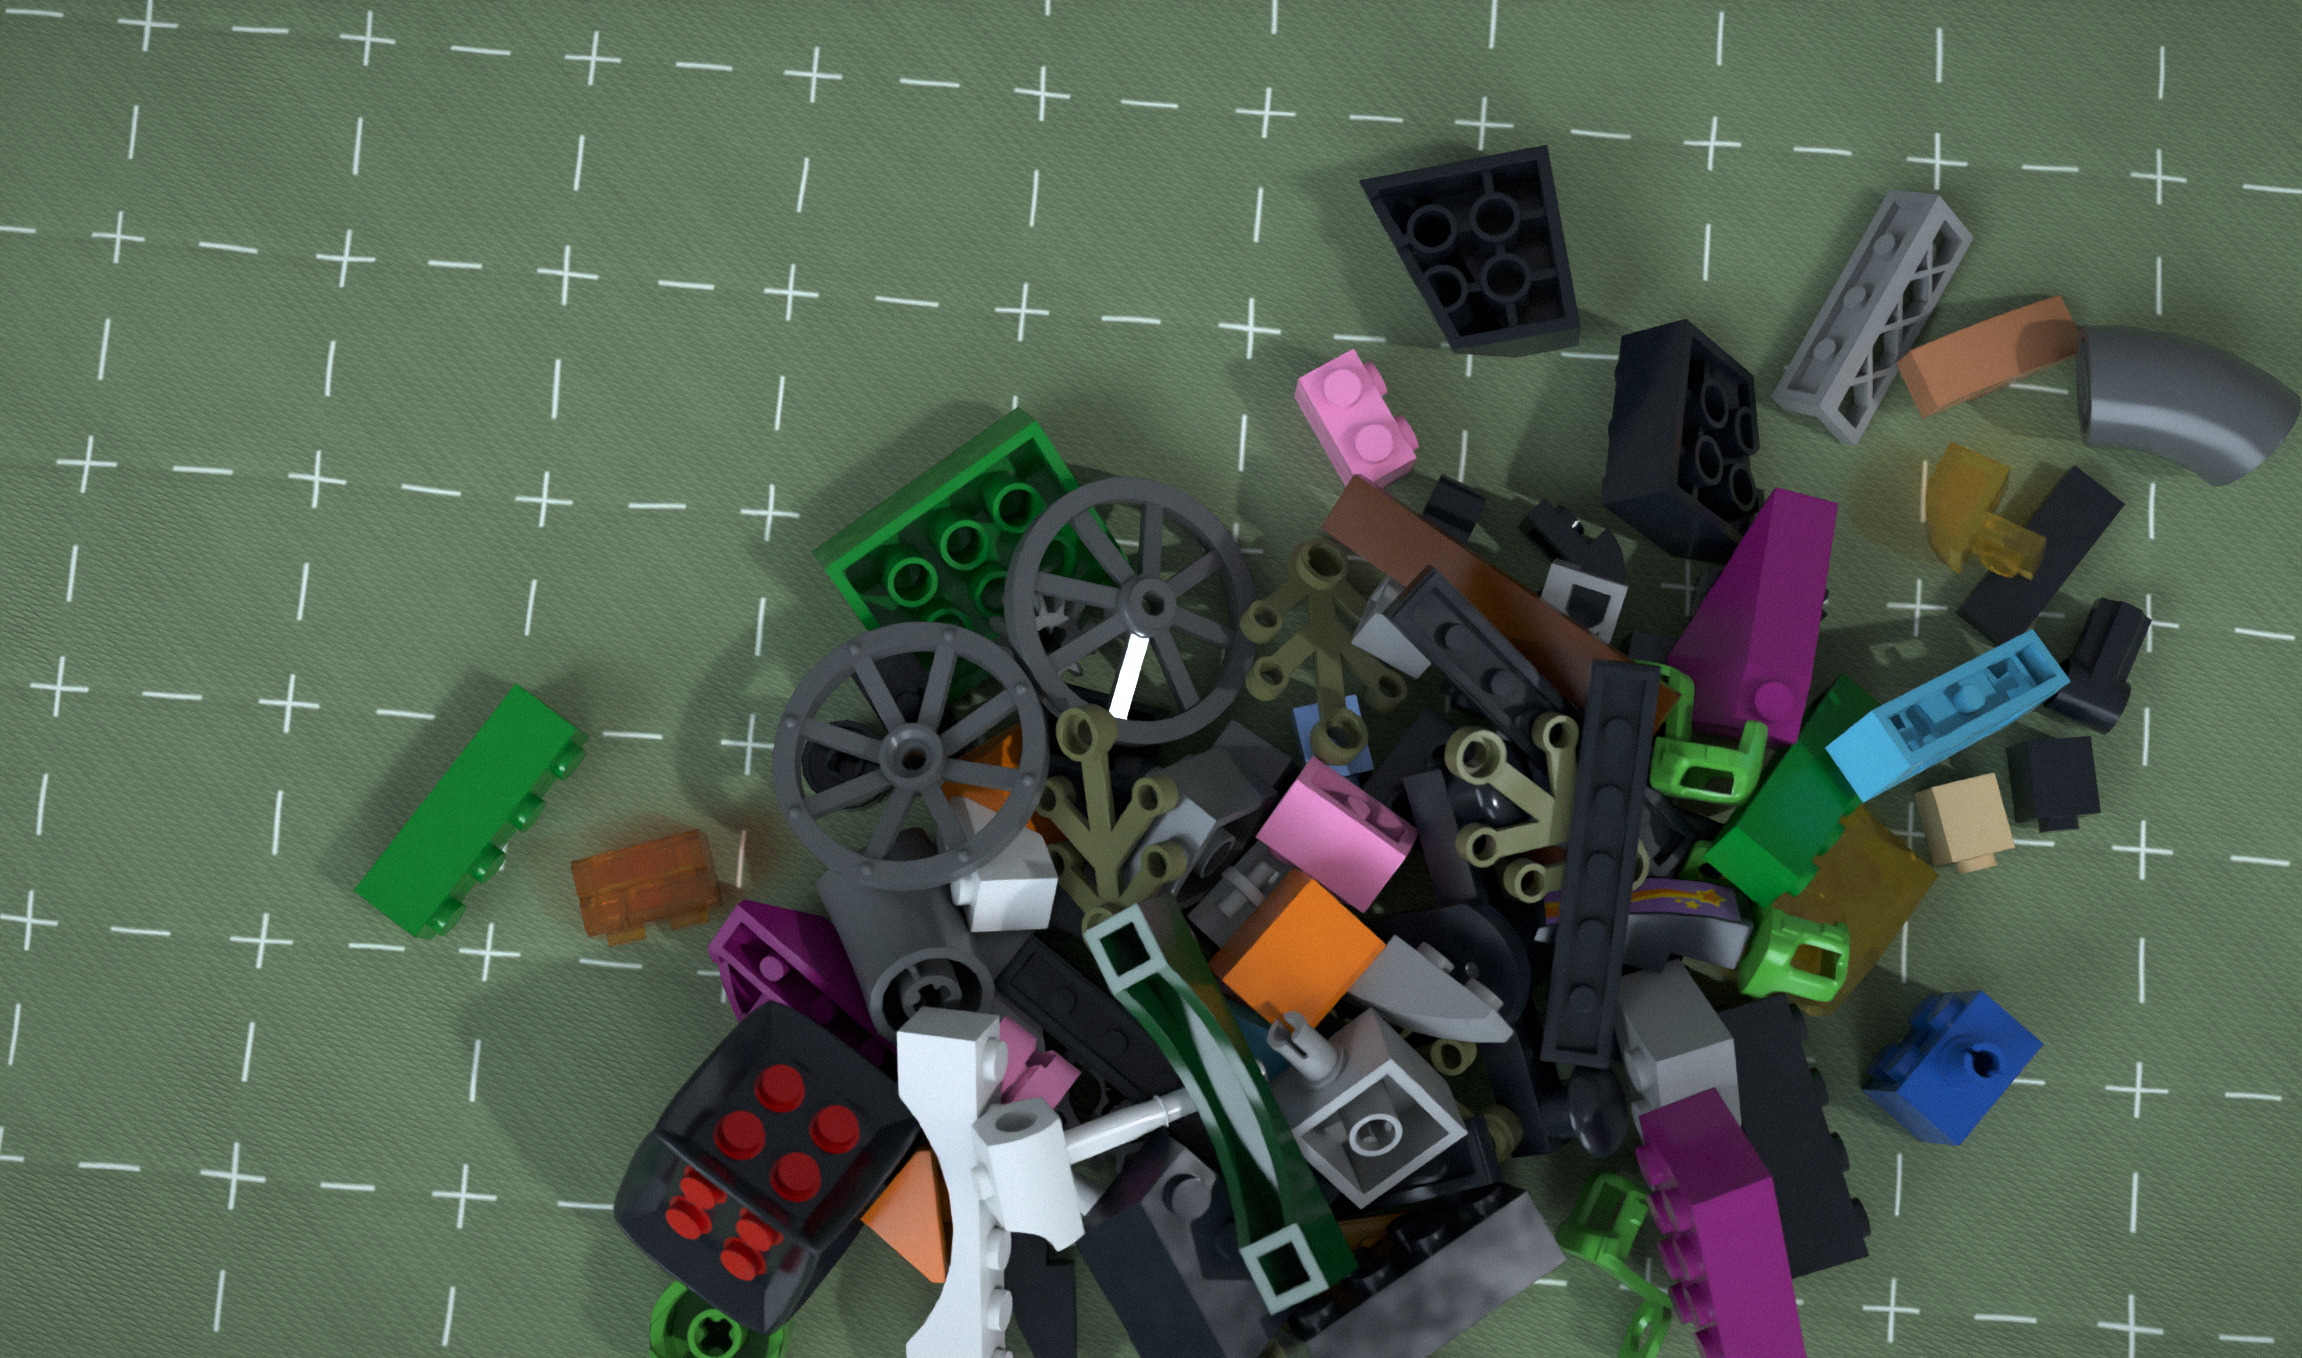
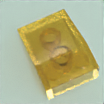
M1862 805L1847 818L1841 816L1839 822L1846 829L1827 853L1822 857L1817 855L1814 857L1812 862L1819 867V871L1807 887L1794 898L1784 892L1772 902L1773 908L1783 910L1785 914L1819 924L1827 923L1833 925L1835 921H1840L1848 925L1850 953L1847 975L1844 984L1832 1001H1816L1785 993L1810 1017L1832 1015L1875 966L1939 876L1937 872ZM1746 943V945H1745V947H1744V949H1743L1742 955H1743V954L1745 953V951H1746L1747 943ZM1800 944L1790 961V965L1796 969L1818 974L1820 971L1822 948Z

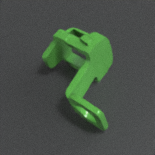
M1632 659L1636 663L1660 666L1662 668L1660 679L1683 694L1666 718L1665 738L1656 737L1650 772V784L1653 789L1663 795L1730 806L1747 804L1753 797L1760 779L1768 735L1767 725L1760 721L1747 720L1738 751L1691 743L1695 690L1693 680L1688 675L1671 666ZM1715 777L1734 780L1732 795L1706 791L1705 788L1709 781Z
M1704 840L1695 842L1678 871V879L1705 881L1738 888L1727 878L1713 879L1699 871V867L1707 863L1702 856L1712 842ZM1747 896L1754 928L1747 941L1746 951L1738 962V993L1763 999L1769 993L1783 992L1816 1001H1832L1844 984L1847 975L1850 953L1848 925L1840 921H1835L1833 925L1827 923L1819 924L1785 914V911L1773 908L1772 903L1763 909ZM1800 944L1822 948L1820 971L1818 974L1796 969L1790 965V961Z
M1595 1170L1585 1181L1571 1214L1566 1221L1559 1224L1554 1238L1562 1250L1599 1266L1602 1270L1645 1299L1631 1320L1619 1350L1618 1358H1656L1670 1326L1672 1302L1667 1294L1625 1266L1626 1257L1649 1208L1646 1196L1654 1191L1623 1176L1604 1170ZM1620 1195H1626L1613 1227L1610 1230H1606ZM1652 1321L1649 1337L1639 1350L1641 1335L1646 1326Z

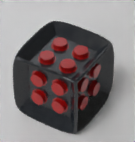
M770 1000L747 1015L721 1041L674 1095L660 1116L655 1128L643 1139L629 1163L614 1200V1219L628 1239L672 1277L730 1319L750 1330L770 1336L776 1333L799 1311L840 1260L865 1223L861 1218L908 1163L924 1131L920 1123L899 1097V1084L808 1016L789 1006Z

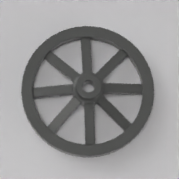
M1113 477L1082 485L1048 505L1032 521L1018 542L1011 558L1004 591V616L1010 647L1016 663L1030 680L1039 700L1057 718L1070 708L1088 704L1076 695L1057 673L1115 637L1125 641L1105 708L1114 716L1118 725V736L1113 745L1126 747L1155 746L1181 739L1210 724L1224 712L1240 692L1245 682V676L1252 666L1257 643L1248 640L1240 629L1241 616L1257 600L1253 579L1240 548L1219 519L1204 505L1188 494L1167 484L1145 478ZM1106 504L1141 506L1137 574L1087 509ZM1163 515L1184 527L1207 552L1166 581L1160 579ZM1067 522L1115 583L1114 587L1038 571L1048 545ZM1217 570L1227 599L1229 628L1177 607L1176 598ZM1034 593L1104 608L1105 620L1046 655L1036 626ZM1142 598L1148 603L1150 614H1147L1143 609ZM1254 616L1259 624V616ZM1169 628L1226 650L1216 677L1200 698L1196 693ZM1149 641L1180 713L1159 721L1126 720Z
M920 621L898 623L865 632L847 641L824 657L801 681L786 705L776 732L772 762L774 787L782 813L793 833L807 850L827 868L850 881L867 887L894 891L923 890L942 886L974 873L977 869L982 868L995 859L1017 838L1034 813L1044 790L1050 761V737L1042 704L1030 680L1014 659L998 645L975 632L950 624ZM907 652H935L918 722L906 723L874 662ZM957 657L977 664L988 671L1005 687L1004 691L938 736ZM855 672L859 676L889 732L883 742L814 719L829 695ZM1018 710L1023 733V750L1019 769L950 759V756ZM805 740L880 764L881 768L805 799L801 779V759ZM926 759V762L920 769L909 770L914 761ZM945 781L1011 792L995 817L972 838L967 839L941 786ZM894 788L863 855L855 853L831 839L815 821ZM923 796L950 850L918 860L886 861L915 798Z

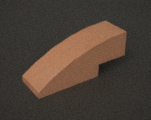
M2061 295L1992 317L1912 349L1896 365L1922 419H1925L1971 399V401H1974L2076 357L2078 354L2079 332Z

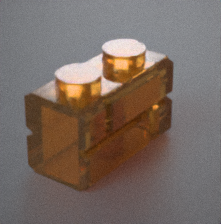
M696 829L571 861V870L576 892L580 899L579 905L588 937L594 939L607 938L608 947L613 948L647 939L645 927L670 921L671 930L675 932L710 923L708 911L723 908V899L706 833Z

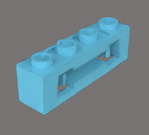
M2031 629L1873 709L1826 746L1825 749L1864 803L2021 719L2071 681L2035 631Z

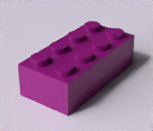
M1711 1088L1639 1115L1645 1144L1636 1147V1154L1647 1182L1650 1186L1655 1187L1656 1192L1646 1196L1647 1202L1659 1231L1662 1234L1665 1233L1666 1236L1665 1239L1657 1241L1661 1259L1671 1279L1676 1280V1284L1668 1286V1294L1680 1322L1683 1325L1693 1322L1697 1332L1693 1333L1700 1357L1807 1358L1772 1176L1716 1088Z

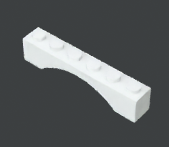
M922 1006L897 1031L899 1097L920 1123L938 1157L950 1195L954 1230L951 1265L941 1297L934 1309L906 1343V1358H1013L1012 1352L1005 1350V1330L1012 1313V1294L1009 1290H1004V1269L1010 1257L1011 1234L1003 1229L1001 1223L990 1211L987 1198L984 1200L978 1198L970 1176V1169L979 1165L970 1124L989 1111L1003 1106L1001 1104V1081L1007 1069L1008 1047L1005 1041H1000L999 1015Z

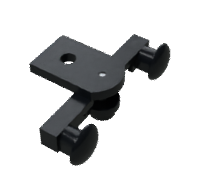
M1501 738L1506 747V762L1535 783L1529 763L1522 752L1513 743ZM1464 758L1463 763H1467V758ZM1446 763L1430 766L1403 777L1402 779L1439 905L1362 919L1360 921L1381 939L1385 945L1394 935L1398 936L1415 950L1423 941L1452 963L1454 968L1448 975L1463 986L1471 978H1474L1504 1003L1497 1013L1514 1033L1506 1042H1479L1496 1104L1503 1105L1513 1111L1522 1125V1140L1520 1145L1511 1154L1512 1158L1551 1154L1573 1138H1578L1582 1147L1595 1158L1603 1159L1611 1156L1621 1146L1628 1125L1626 1096L1620 1080L1610 1067L1609 1069L1575 1065L1571 1077L1560 1080L1555 1062L1540 1059L1542 1030L1530 990L1550 976L1554 945L1534 940L1529 905L1516 901H1504L1494 864L1484 868L1474 866L1463 860L1456 851L1457 835L1464 826L1470 823L1486 825L1484 818H1487L1496 829L1530 821L1532 816L1488 783L1475 785L1456 777L1450 772ZM1484 834L1475 839L1472 845L1473 855H1478L1484 850L1486 846ZM1340 998L1341 1011L1346 1016L1364 1012ZM1412 1032L1404 1040L1412 1047L1436 1041L1439 1038Z

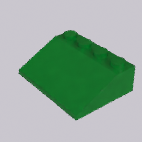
M1016 407L811 552L867 631L905 622H938L968 629L992 641L1000 634L994 632L989 626V618L1004 616L1002 595H1004L1010 561L1018 542L1032 521L1048 505L1061 496L1079 488L1080 485L1037 420L1020 407ZM1093 507L1087 509V511L1090 513L1093 519L1097 522V524L1104 531L1107 537L1111 540V542L1114 544L1117 550L1121 553L1124 559L1135 571L1130 561L1128 560V558L1126 557V555L1124 554V552L1122 551V549L1120 548V546L1118 545V543L1106 527L1105 523L1103 522L1095 508ZM1067 522L1048 545L1038 571L1114 587L1115 583ZM1045 627L1038 631L1040 640L1049 635ZM913 652L929 676L935 652ZM957 657L946 704L949 706L990 677L991 674L977 664Z

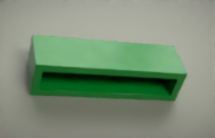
M1844 673L1838 676L1806 707L1797 743L1778 752L1775 751L1761 771L1760 779L1751 800L1747 804L1736 807L1702 856L1705 861L1763 909L1768 907L1784 892L1794 898L1807 887L1819 871V867L1812 860L1816 855L1822 857L1844 833L1846 827L1839 822L1841 816L1847 818L1862 803L1825 747L1870 711L1881 706V704Z
M515 683L353 891L414 938L432 940L436 934L444 936L463 916L466 905L462 903V900L478 881L480 884L486 883L502 866L507 855L502 849L517 830L522 833L527 831L541 816L547 804L542 797L556 779L565 781L582 763L586 755V750L582 746L590 736L531 691Z

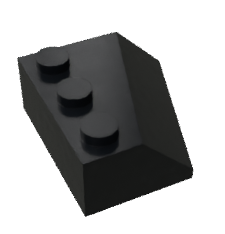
M1547 145L1359 180L1361 188L1454 354L1517 358L1579 346L1581 326Z
M1687 319L1621 335L1619 361L1614 373L1616 387L1613 413L1608 425L1609 448L1606 474L1602 480V505L1673 557L1727 565L1737 545L1755 519V515L1758 514L1765 503L1764 490L1756 488L1750 467V456L1760 450L1754 376Z
M1158 1128L1082 1219L1085 1234L1075 1244L1107 1301L1113 1306L1130 1336L1129 1340L1139 1358H1257L1302 1302L1300 1301L1275 1314H1270L1239 1251L1235 1217L1227 1184L1186 1147Z

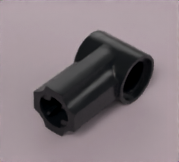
M2103 597L2095 600L2071 656H2068L2059 665L2071 682L2045 700L2043 707L2105 735L2110 732L2121 717L2129 700L2131 685L2126 680L2152 620L2146 617L2143 610L2124 601H2114Z

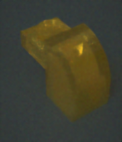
M1951 441L1935 468L1926 491L1925 532L1933 552L1940 561L1958 574H1961L1973 553L1980 557L1979 561L1983 566L1996 574L2012 578L2017 573L2032 580L2044 558L2047 538L1994 514L2008 490L2010 467Z

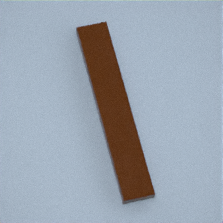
M1354 474L1321 526V529L1404 587H1407L1427 565L1434 566L1568 701L1582 711L1585 708L1591 658L1636 663L1362 474ZM1661 679L1653 737L1683 695Z

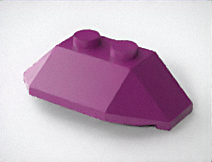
M746 899L738 903L707 947L713 963H718L722 985L737 1021L740 1023L753 1010L767 1001L772 1000L784 1004L808 1016L829 1030L899 1084L898 1048L876 1031L857 976L835 926L824 916Z

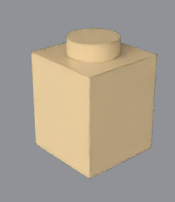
M1994 772L1934 786L1914 793L1934 867L1955 862L1958 875L1997 866L1994 853L2015 848Z

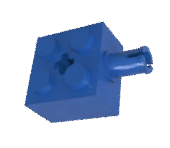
M1982 990L1941 993L1939 997L1932 993L1920 1002L1909 1016L1907 1022L1913 1028L1898 1046L1893 1042L1887 1044L1869 1063L1866 1071L1872 1077L1861 1090L1920 1142L1960 1146L2044 1043Z

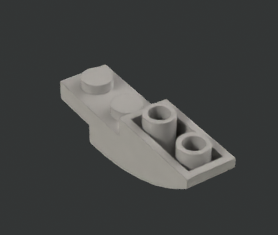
M1396 935L1392 937L1385 949L1341 997L1345 1002L1364 1012L1372 1008L1385 1022L1409 1031L1437 1038L1466 1042H1506L1514 1033L1497 1013L1504 1003L1489 989L1474 978H1471L1463 986L1448 975L1454 966L1437 950L1424 941L1415 950Z

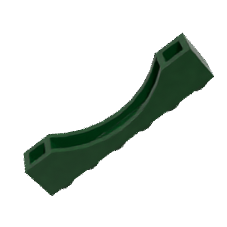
M1172 892L1137 902L1083 932L1084 938L1113 996L1135 1016L1158 1044L1179 1075L1201 1116L1227 1183L1235 1217L1239 1251L1270 1314H1275L1330 1288L1358 1268L1359 1265Z

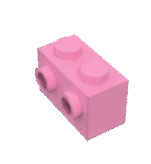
M1354 348L1298 378L1294 398L1345 487H1347L1354 474H1362L1381 488H1385L1410 474L1417 459L1413 451L1419 448V444L1407 420L1402 415L1394 418L1382 396L1387 394V388L1376 366L1371 361L1363 364Z
M1312 755L1256 835V838L1266 844L1271 854L1280 862L1289 866H1297L1320 882L1321 886L1340 903L1351 904L1364 914L1407 857L1418 836V831L1416 827Z

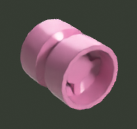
M1007 1015L999 1023L1000 1041H1005L1008 1047L1007 1069L1001 1081V1104L1006 1105L1015 1101L1042 1097L1054 1110L1082 1072L1054 1050L1042 1054L1037 1051V1037Z

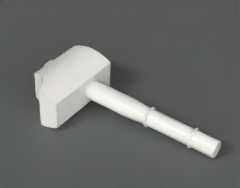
M1257 1058L1255 1060L1266 1082L1268 1083V1075L1263 1063ZM1184 1087L1161 1097L1155 1095L1153 1100L1120 1109L1063 1132L1060 1117L1042 1097L1024 1099L1000 1106L970 1124L979 1161L978 1166L970 1169L974 1190L980 1200L987 1198L990 1211L1006 1231L1042 1236L1058 1252L1067 1248L1085 1234L1070 1165L1132 1141L1162 1125L1168 1127L1169 1122L1198 1110Z

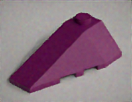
M1778 487L1772 490L1734 550L1731 559L1713 587L1709 589L1696 614L1666 658L1665 665L1676 668L1688 675L1694 682L1693 730L1740 742L1747 720H1755L1764 723L1768 727L1766 749L1778 752L1797 743L1812 679L1838 503Z

